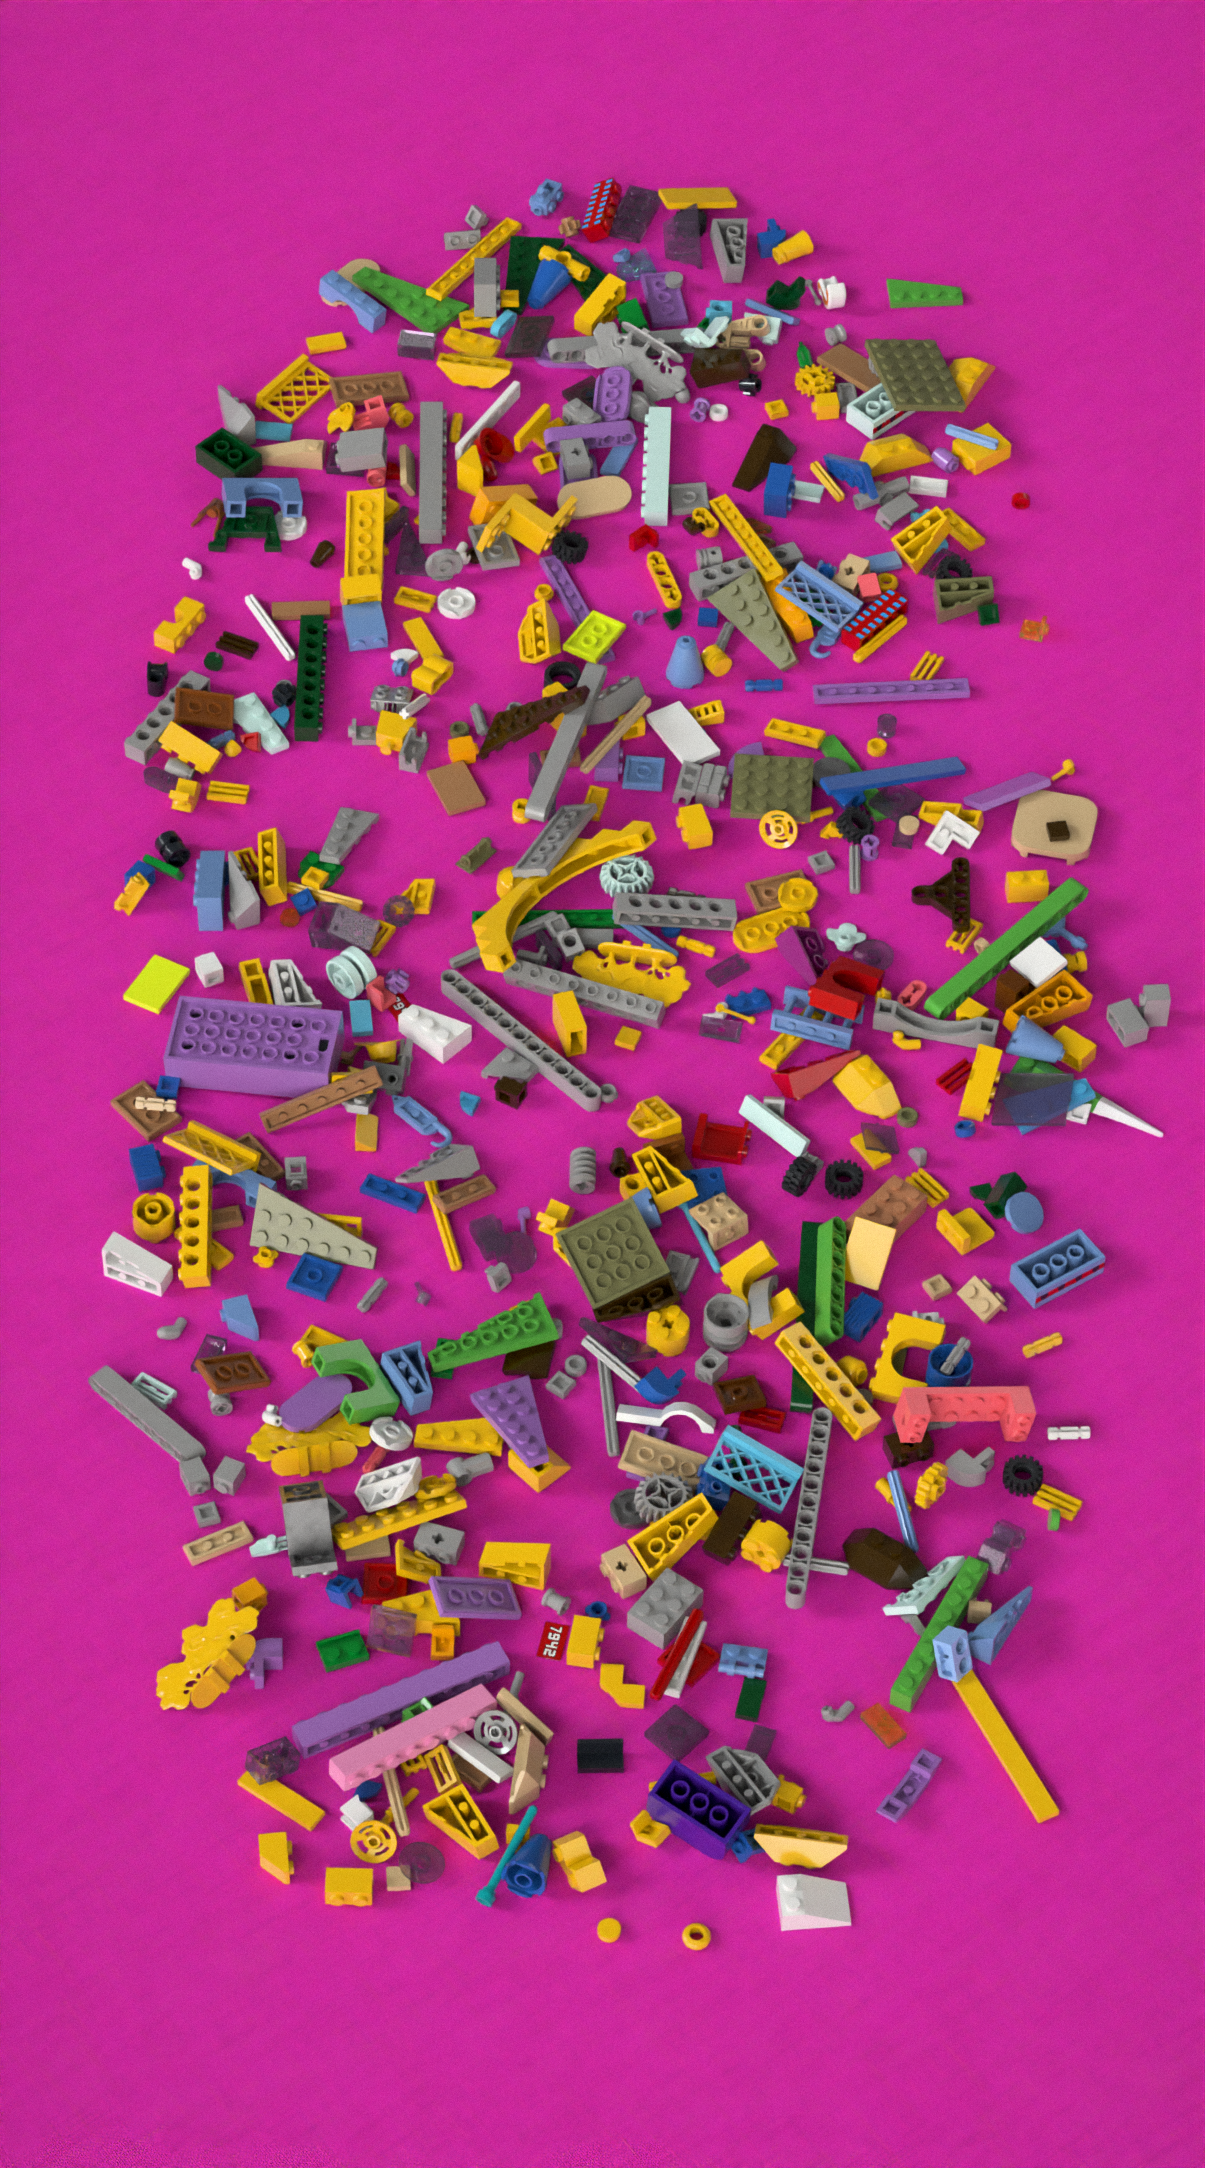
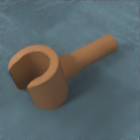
M357 1045L350 1053L342 1051L340 1063L352 1065L354 1056L363 1046Z

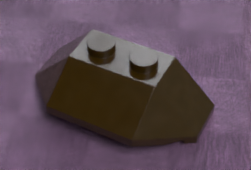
M876 1528L855 1529L842 1544L849 1568L885 1589L912 1590L914 1589L913 1584L916 1581L928 1577L927 1569L911 1548Z

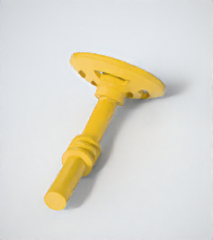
M832 807L810 812V822H813L816 818L833 814ZM772 810L762 817L759 831L765 843L773 848L783 849L789 847L796 840L798 834L797 824L809 822H796L789 813L782 810ZM772 815H783L784 817L777 816V817L772 818L771 816H772ZM766 823L770 824L772 833L770 836L766 832ZM791 826H793V834L789 832ZM786 838H787V840H788V841H786V842H776V841H775V839H777V840H784V839H786Z
M412 1787L402 1797L405 1808L419 1794L417 1788ZM391 1807L385 1811V1816L381 1821H364L354 1828L350 1844L355 1855L361 1860L369 1863H380L389 1859L395 1852L397 1838L395 1832L389 1826L391 1822H395ZM369 1825H373L371 1827L364 1829L362 1833L359 1832L362 1828ZM384 1830L389 1833L391 1839L386 1838L383 1833ZM363 1840V1844L368 1848L367 1853L360 1849L357 1841ZM386 1846L389 1848L386 1852L375 1855V1853L384 1850Z

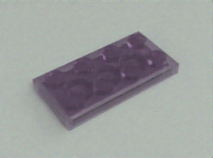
M630 185L616 210L609 236L640 244L662 203L658 192Z

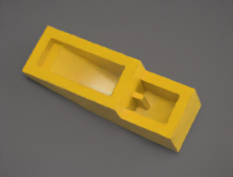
M923 801L919 812L920 819L936 826L944 812L949 811L981 833L984 824L982 811L965 810L962 808V804Z
M256 958L239 962V972L249 1002L273 1004L260 959Z

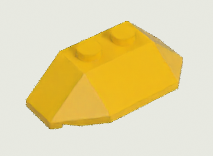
M440 353L437 359V366L455 384L491 388L510 374L513 362L497 357L465 353Z
M972 357L955 359L949 366L950 373L961 393L966 408L995 370L994 365Z
M902 433L867 442L859 461L869 464L872 470V477L933 461L926 446Z
M543 598L528 606V613L524 617L518 631L520 660L524 663L536 664L561 653L559 625L547 600Z
M860 1054L833 1077V1084L856 1110L879 1116V1118L885 1120L897 1114L901 1109L891 1081L868 1055Z
M658 1095L638 1102L636 1109L627 1121L628 1127L642 1138L658 1140L681 1133V1117Z
M756 1824L754 1833L756 1841L774 1862H780L785 1866L793 1864L803 1865L809 1869L822 1868L847 1850L849 1837L848 1835H839L827 1831Z

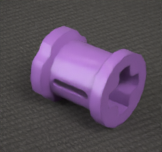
M702 397L697 398L694 402V408L690 411V418L695 422H703L706 418V411L711 407L710 402Z
M873 835L864 836L861 840L863 848L860 855L866 861H874L878 857L877 847L879 846V839Z

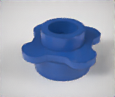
M595 1601L585 1608V1612L589 1617L600 1618L601 1621H608L611 1617L610 1613L607 1612V1606L604 1602Z

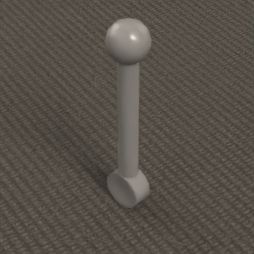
M808 279L805 281V286L809 287L815 299V305L819 306L821 300L818 299L812 287V280Z

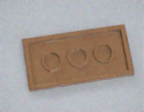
M841 343L817 357V363L825 368L828 367L830 371L865 392L881 383L880 378H877L876 374L871 373L872 370L869 369L868 359Z
M401 371L329 378V386L336 408L346 402H350L354 406L365 405V400L382 395L384 403L409 401V394Z

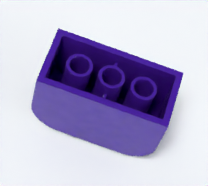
M675 1759L649 1792L646 1806L648 1813L655 1821L669 1826L671 1833L703 1854L716 1860L724 1858L741 1832L748 1825L751 1815V1808Z

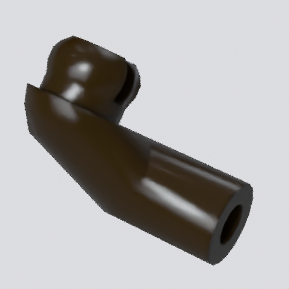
M687 517L683 520V528L690 535H695L705 530V524L702 522L695 524V520L691 521L692 517Z

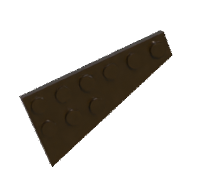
M587 685L575 687L569 691L559 692L556 695L544 697L538 701L528 702L525 705L498 712L493 718L494 720L488 729V734L478 755L484 760L489 757L488 753L496 750L499 752L508 742L512 741L515 743L537 731L540 724L544 722L549 724L560 713L566 715L584 705L590 689Z

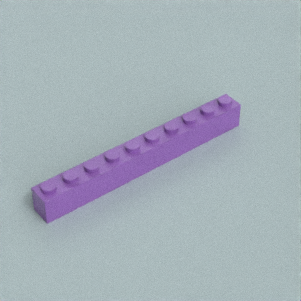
M498 1641L485 1644L481 1648L472 1652H466L458 1658L444 1661L431 1669H424L417 1675L405 1677L390 1686H383L371 1694H364L354 1701L342 1703L330 1711L321 1712L308 1720H301L292 1726V1738L303 1759L309 1758L369 1733L374 1728L383 1727L402 1719V1711L419 1702L423 1697H426L434 1706L479 1684L484 1685L510 1674V1661Z

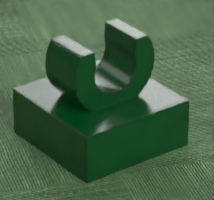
M996 602L977 606L979 625L1000 623L998 604Z

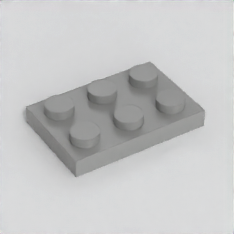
M487 524L468 526V534L483 571L520 565L519 556L509 534L503 532L500 537L496 536L493 545L490 548L486 547L483 552H480L476 549V546Z

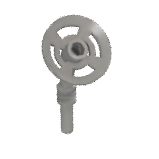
M520 1671L516 1672L510 1693L518 1700V1694L525 1676ZM505 1709L503 1712L499 1710L484 1712L478 1717L474 1725L476 1741L495 1755L509 1752L517 1742L518 1731L516 1724ZM497 1715L501 1717L500 1720H493L491 1716ZM483 1722L486 1723L484 1726V1737L481 1733V1726ZM509 1726H511V1728H512V1734H513L511 1741L509 1740L510 1734H511V1730H510V1727H509ZM491 1740L497 1743L502 1742L503 1747H492L489 1743Z

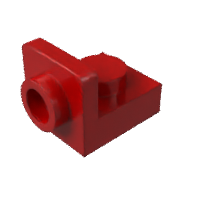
M647 524L629 535V549L633 552L643 548L647 543L654 548L658 547L659 534Z

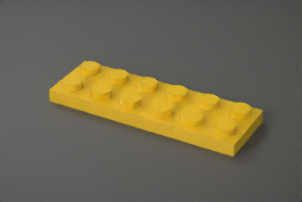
M385 489L347 491L344 577L378 573L381 589H383Z
M455 1490L435 1498H417L410 1502L403 1501L398 1503L396 1507L377 1510L373 1515H363L357 1517L355 1521L336 1524L331 1529L332 1540L342 1550H346L467 1508L465 1499Z

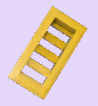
M721 700L711 701L687 710L700 726L724 723V710Z

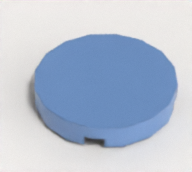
M1019 1192L1010 1197L1006 1202L1005 1216L1015 1231L1020 1234H1029L1040 1228L1044 1218L1043 1209L1034 1195L1028 1192Z

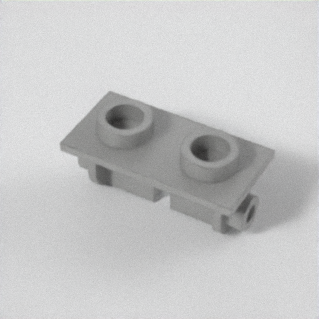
M480 229L444 233L445 251L473 248L481 241Z

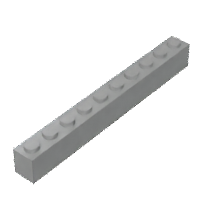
M420 402L419 544H442V536H446V524H442L446 523V511H442L446 510V498L442 497H446V485H443L446 484V473H443V471H446V460H443V458H446V447L443 446L447 445L446 434L443 433H447V422L443 421L447 420V409H443V402Z

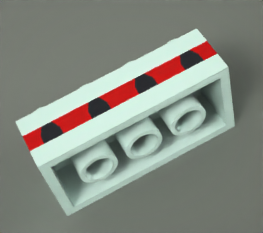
M880 383L847 405L846 421L873 440L916 411H894L882 383Z

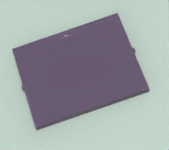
M1001 1073L995 1098L992 1126H1065L1071 1101L1074 1073Z

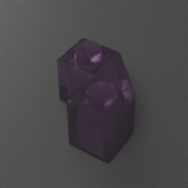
M1004 1519L997 1521L993 1527L992 1536L990 1538L986 1537L976 1559L989 1564L988 1571L996 1575L1002 1574L1004 1571L1007 1572L1012 1563L1010 1559L1012 1553L1022 1549L1027 1537H1025V1533L1027 1530Z

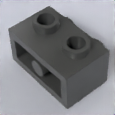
M364 1061L363 1070L375 1065L383 1082V1086L373 1089V1093H377V1090L386 1091L385 1094L389 1096L404 1094L408 1073L406 1067Z

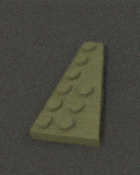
M755 568L707 598L781 671L785 672L799 663L768 592Z

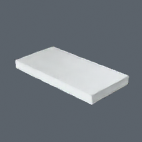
M680 701L646 715V721L681 764H683L684 760L701 764L720 755V749Z

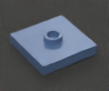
M626 755L622 789L662 792L665 758Z

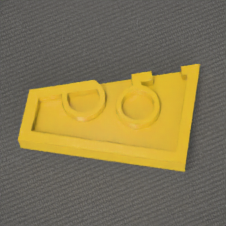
M451 326L443 338L445 345L459 353L495 357L501 347L500 340Z

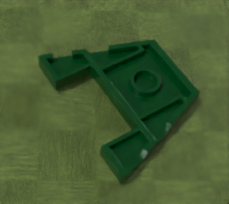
M246 506L245 517H227L223 528L215 534L216 538L208 544V549L211 552H226L229 538H266L264 543L265 552H282L272 507Z

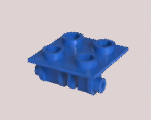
M721 1167L680 1171L682 1175L693 1182L698 1194L697 1197L687 1201L688 1209L722 1192L727 1195Z

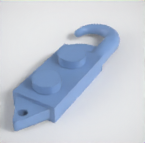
M831 619L832 622L839 625L838 619ZM823 625L809 647L812 656L820 659L828 657L831 651L819 653L816 649L820 644L824 646L835 645L842 635L841 630L836 633L826 625Z
M392 1095L394 1113L422 1135H432L439 1132L445 1137V1141L441 1143L432 1141L431 1145L442 1148L451 1144L453 1139L452 1133L438 1121V1118L410 1096Z

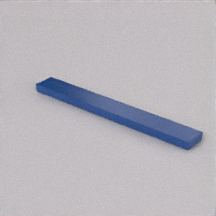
M958 757L822 777L819 783L827 795L830 796L964 775L966 768Z

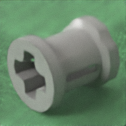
M552 1587L546 1591L541 1601V1605L544 1607L549 1606L556 1610L560 1616L565 1614L571 1603L569 1597L559 1595Z

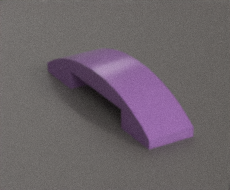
M922 1748L912 1761L909 1771L892 1794H888L876 1809V1813L895 1823L901 1820L930 1783L942 1762V1758Z

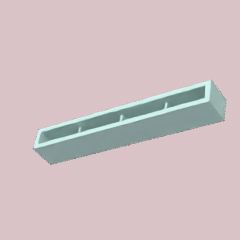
M649 407V414H645V425H648V427H644V438H648V440H644V451L647 453H643V465H647V467L643 466V478H646V480H642V491H646V493H642L641 504H645V506H641V518H645V524L648 526H667L671 407Z

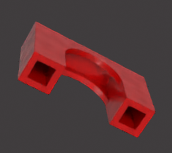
M840 955L835 962H831L829 969L824 970L822 977H818L816 983L810 986L808 1005L854 1021L861 1013L865 995L850 989L875 997L876 992L882 988L885 971Z

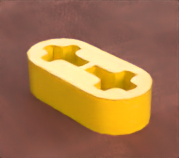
M699 507L694 509L692 521L695 520V524L699 522L705 524V530L701 533L711 538L717 536L719 533L718 521L706 508Z

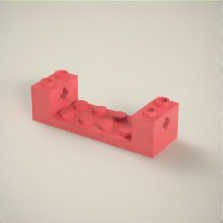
M1029 1386L903 1387L893 1416L900 1443L922 1442L929 1422L999 1421L1004 1440L1020 1442L1026 1441L1036 1416V1410Z

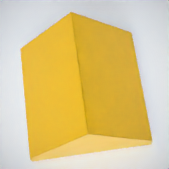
M472 445L457 460V488L476 497L479 487H483V469L477 447Z

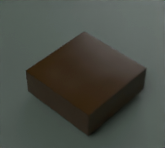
M1066 820L1046 823L1050 842L1070 839Z

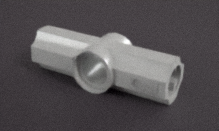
M904 476L887 483L877 481L874 484L879 497L872 500L869 498L868 493H858L853 495V502L857 510H862L878 503L884 506L893 497L910 491L908 480Z

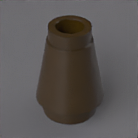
M327 540L319 542L310 560V564L315 568H319L334 555L335 546Z
M620 1147L613 1150L609 1167L612 1175L617 1178L625 1177L630 1171L625 1150Z

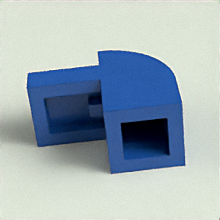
M774 218L767 219V232L757 233V249L760 258L773 257L772 249L786 241V229L780 230V226L776 225Z
M656 1366L634 1387L647 1401L662 1405L668 1403L680 1393L677 1390L683 1384L680 1380L687 1374L681 1368L668 1379Z

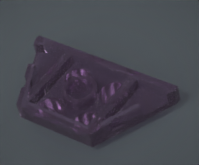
M693 204L663 222L665 257L672 261H679L685 265L692 264L697 266L698 269H703L698 206Z

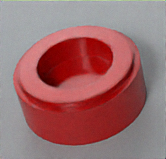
M1024 492L1015 493L1011 498V504L1016 509H1026L1030 506V496Z

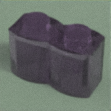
M494 1214L472 1220L469 1225L470 1234L486 1262L510 1254V1247L512 1246L509 1234H505L503 1231L502 1221L500 1218L497 1219Z

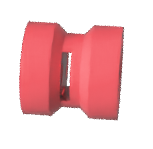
M387 466L368 469L367 483L373 487L383 486L386 480Z

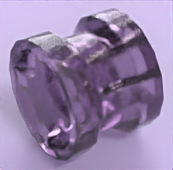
M891 714L880 715L877 720V734L882 738H892L896 734V717Z

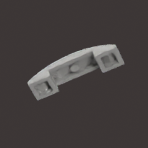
M777 1275L756 1281L750 1287L748 1307L752 1329L772 1323L774 1311L770 1302L772 1291L776 1290L779 1278Z

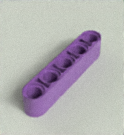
M629 420L551 427L543 433L546 450L548 452L552 451V453L560 452L561 440L581 437L584 445L587 444L588 449L628 446L636 441L634 425Z

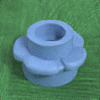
M403 658L395 660L392 665V671H394L395 676H405L409 668V663Z

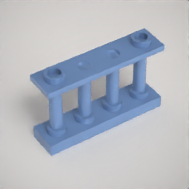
M786 985L783 1004H786L783 1011L774 1009L770 1030L849 1050L853 1037V1029L850 1028L853 1022L862 1024L865 1006H862L861 1013L853 1021L808 1005L810 1000L808 991ZM793 1008H806L803 1016L791 1013ZM814 1010L825 1014L823 1021L811 1018ZM833 1017L844 1019L843 1025L831 1024Z

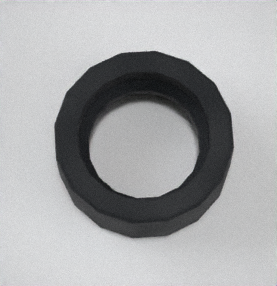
M564 661L549 665L544 673V687L555 683L551 679L560 675L569 676L573 679L570 683L562 684L568 691L577 687L581 677L579 668L570 662Z

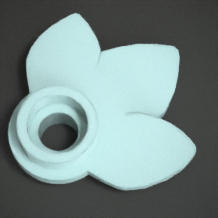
M843 923L839 926V929L828 928L826 931L827 938L835 941V945L840 951H850L855 944L863 943L866 940V934L857 932L856 926L852 923Z

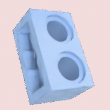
M948 1625L933 1639L939 1677L958 1682L973 1668L967 1631Z

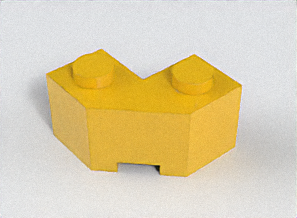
M575 1831L552 1841L554 1846L552 1850L553 1856L566 1873L572 1888L582 1893L607 1882L600 1860L592 1857L584 1834Z

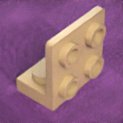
M724 1192L689 1210V1214L708 1232L709 1244L714 1252L749 1233L747 1214Z

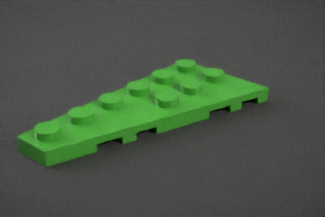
M541 1293L534 1294V1298L528 1302L521 1301L517 1304V1308L511 1311L505 1310L477 1325L478 1329L471 1333L466 1331L461 1334L460 1339L454 1342L448 1341L428 1352V1360L433 1372L444 1371L559 1339L558 1332Z

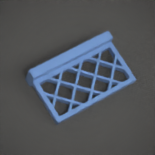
M802 560L774 590L836 633L859 614L864 604L861 600ZM783 587H791L792 592L785 590ZM796 588H804L805 592H797ZM799 598H807L808 602H803ZM812 599H819L820 603H813ZM815 608L823 609L824 613H819ZM828 609L835 610L836 614L829 613ZM831 619H838L839 625L832 622Z

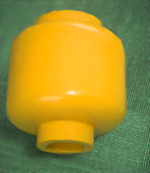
M849 1355L837 1361V1366L850 1379L854 1387L864 1383L868 1371L863 1361Z

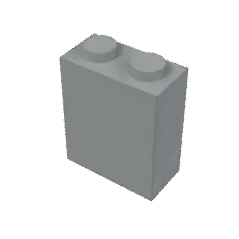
M384 427L340 433V439L337 441L338 454H335L336 464L340 465L342 472L386 467L388 439Z

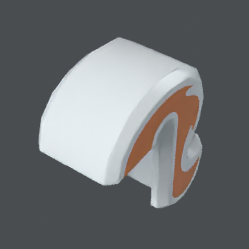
M835 276L828 279L820 278L817 282L819 294L822 296L824 306L827 309L844 307L846 303L845 284L843 282L838 283Z

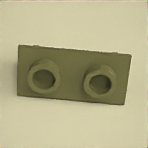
M489 837L482 838L466 855H462L455 865L472 874L497 852V850L491 847L492 840Z

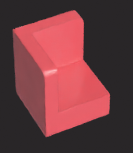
M876 572L859 575L857 577L860 588L858 599L863 603L875 602L881 595Z
M381 975L366 985L367 1000L370 999V1004L379 1011L383 1012L397 1001L396 995L385 988L384 977Z

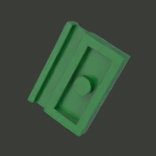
M359 1629L316 1642V1648L319 1651V1656L326 1673L369 1660V1654Z

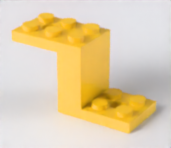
M515 492L485 526L476 549L483 552L486 547L490 548L493 545L496 536L500 537L503 532H506L540 555L543 550L547 551L552 544L551 540L555 539L557 533L562 531L561 528H566L572 520L570 517H572L577 509L575 505L578 499L571 495L552 518Z

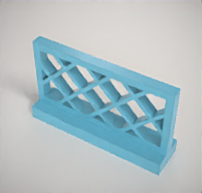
M728 1425L721 1434L704 1471L776 1513L781 1514L804 1468ZM722 1444L730 1448L733 1454L724 1455L721 1448ZM740 1457L749 1459L752 1465L743 1466ZM735 1458L738 1467L729 1469L726 1460ZM721 1461L724 1470L719 1471L711 1465L713 1462ZM759 1468L766 1469L771 1476L762 1477ZM754 1469L757 1478L749 1480L745 1471ZM740 1472L743 1481L738 1482L734 1480L731 1473ZM778 1479L785 1480L790 1483V1486L781 1488ZM773 1480L776 1490L768 1491L764 1482ZM759 1483L762 1492L757 1493L753 1491L750 1484ZM770 1495H779L781 1500L780 1506L772 1502Z

